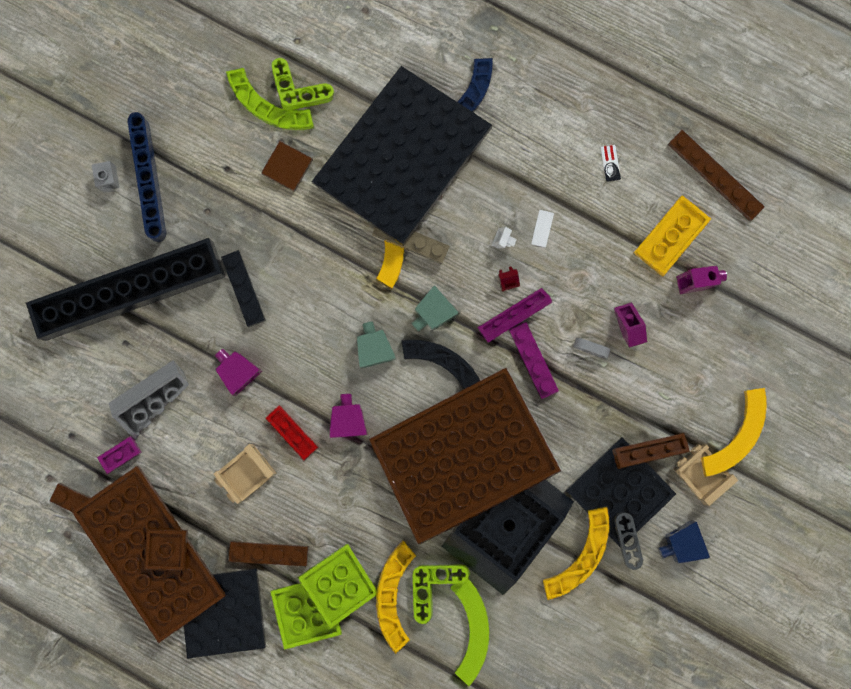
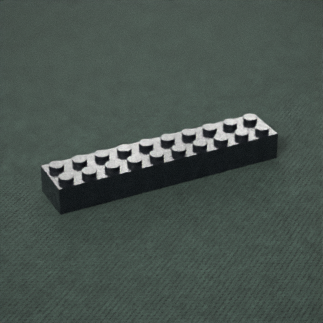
M206 238L26 302V306L37 339L48 341L225 278L226 276L214 242L210 238Z

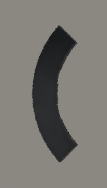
M402 340L404 360H425L443 367L458 380L463 390L480 381L478 375L467 361L451 349L424 340Z

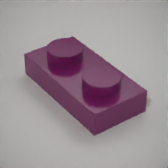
M130 436L97 457L105 472L110 474L142 452L133 437Z

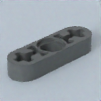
M620 512L615 516L614 523L623 560L628 568L637 570L643 565V557L634 520L630 514ZM622 516L629 519V522H626V527L628 530L631 529L632 532L626 531L621 534V530L625 531L624 526L619 524ZM627 535H631L634 538V543L631 546H625L623 543V539ZM636 548V551L632 552L633 556L638 558V561H636V565L633 566L632 563H629V560L631 559V553H626L625 550H633Z

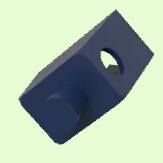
M693 520L666 534L665 538L668 544L658 548L662 559L672 556L677 563L710 558L699 526Z

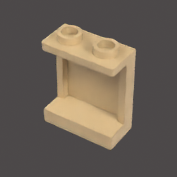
M249 444L240 454L213 474L216 477L214 480L221 488L224 487L228 492L226 495L232 503L236 502L239 504L277 473L255 445Z
M698 444L690 450L691 454L687 458L682 457L676 462L677 467L673 470L704 505L710 506L731 488L738 479L733 474H729L727 470L716 475L704 477L701 457L711 455L712 453L708 450L707 444H702L701 446Z

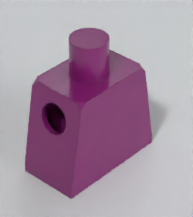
M717 266L690 269L676 276L680 295L707 290L721 285V282L727 280V273L725 270H718Z
M221 349L215 355L221 363L215 370L233 396H237L263 372L236 351L229 355L224 349Z
M340 394L341 406L332 407L330 438L368 435L361 405H352V394Z

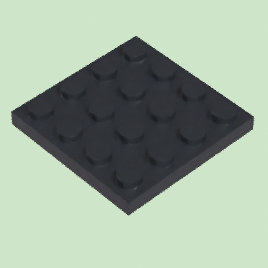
M620 437L566 489L569 495L587 514L588 510L607 507L609 515L608 536L619 547L620 544L614 523V518L618 513L625 512L633 517L636 532H638L676 495L648 463L621 469L617 468L612 450L629 446L623 437ZM624 516L619 521V524H622L625 531L621 530V534L626 531L632 532L631 529H627L626 522H629V519L624 518ZM631 535L624 537V545L632 538Z
M258 569L212 574L226 596L184 625L187 659L266 648Z

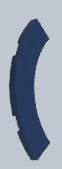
M493 58L474 59V70L470 85L457 101L473 113L483 101L489 88Z

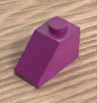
M633 303L615 307L614 312L621 334L628 347L647 343L646 324Z

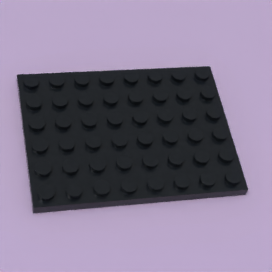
M400 66L311 182L404 246L490 132L492 124L403 66Z

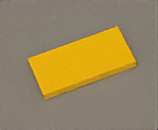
M682 195L633 253L663 277L709 223L711 218Z

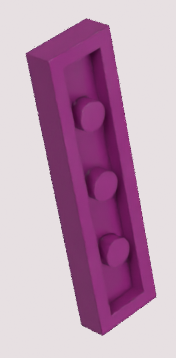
M540 288L477 328L485 340L490 342L551 304L552 299L543 288Z
M527 322L510 329L509 333L540 399L558 392L556 383Z

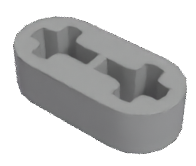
M576 338L573 346L575 349L604 359H608L611 351L610 348L582 338Z

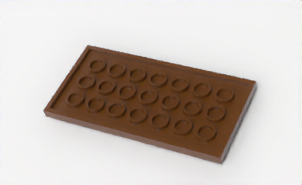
M140 466L134 467L71 511L158 643L226 596L189 539H187L185 571L144 570L147 529H182Z

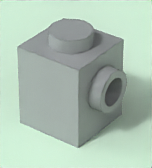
M111 161L92 164L96 188L102 192H112L115 188H120L116 166Z

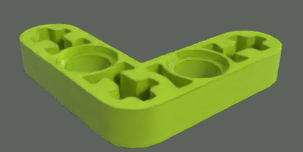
M277 58L272 62V73L281 106L285 110L310 107L333 100L334 89L330 84L323 83L295 89L287 61L283 58ZM278 65H281L283 68L282 75H280ZM281 81H288L290 83L286 88L281 87L279 84ZM326 90V92L328 93V95L325 96L324 93H323V91ZM309 93L312 95V99L306 101L302 98V95ZM286 98H290L292 103H288Z
M420 565L414 569L412 575L413 609L416 622L426 624L433 616L432 584H462L470 577L468 567L465 565ZM421 569H423V573H427V576L423 578V584L427 583L428 586H417V583H421V576L417 575ZM438 569L445 570L446 578L444 580L437 578L436 571ZM459 569H462V572L466 574L462 579L459 576H452V580H450L451 573H457ZM419 589L427 591V599L422 600L418 597ZM418 603H428V605L424 606V612L428 613V616H426L425 619H423V617L419 615V613L422 611V605L418 606Z

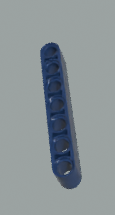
M134 112L129 115L127 122L144 230L150 239L155 242H161L166 238L167 232L150 125L141 113ZM142 120L139 126H135L137 121ZM141 138H145L142 144H138ZM144 156H148V159L141 163V159ZM151 174L150 179L144 181V176ZM153 192V197L147 199V194ZM156 210V215L150 218V212ZM159 228V233L153 236V230Z

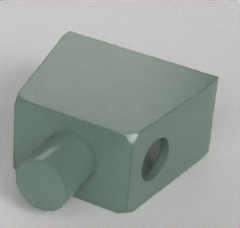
M434 285L415 308V312L419 317L411 324L418 332L426 325L433 331L458 316L459 312Z
M373 321L362 324L364 335L357 337L360 368L363 369L396 360L384 331H375Z

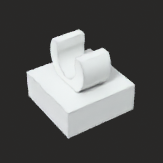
M507 227L498 228L491 246L496 248L514 247L517 239L510 236L511 229Z

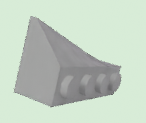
M174 360L109 402L112 417L136 439L140 435L139 432L144 427L147 428L151 424V420L157 414L160 415L165 410L164 407L169 402H172L189 385L185 373Z

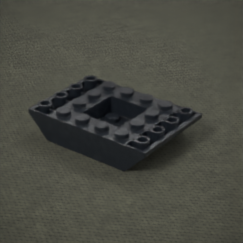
M545 480L457 525L441 547L504 595L517 583L564 521L574 501ZM506 520L514 521L515 526L513 530L507 531L504 529L503 524Z

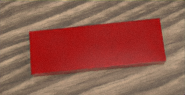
M281 405L265 418L304 461L319 448Z

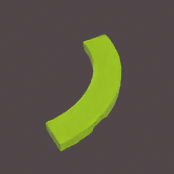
M244 68L226 71L228 81L236 97L258 119L283 129H314L310 109L285 110L276 107L257 94L251 86Z
M462 573V574L459 576L460 579H462V577L465 576L464 573ZM468 579L462 584H452L450 588L463 604L469 621L468 647L462 662L455 670V674L470 687L479 674L486 658L489 644V623L482 598L471 580Z

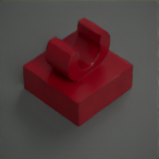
M509 267V271L504 273L502 269L499 270L498 277L502 291L520 287L517 269L513 270L512 267Z

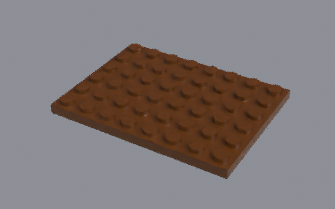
M507 368L369 439L419 545L561 472Z

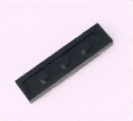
M237 250L221 256L247 327L249 328L266 321L241 252Z

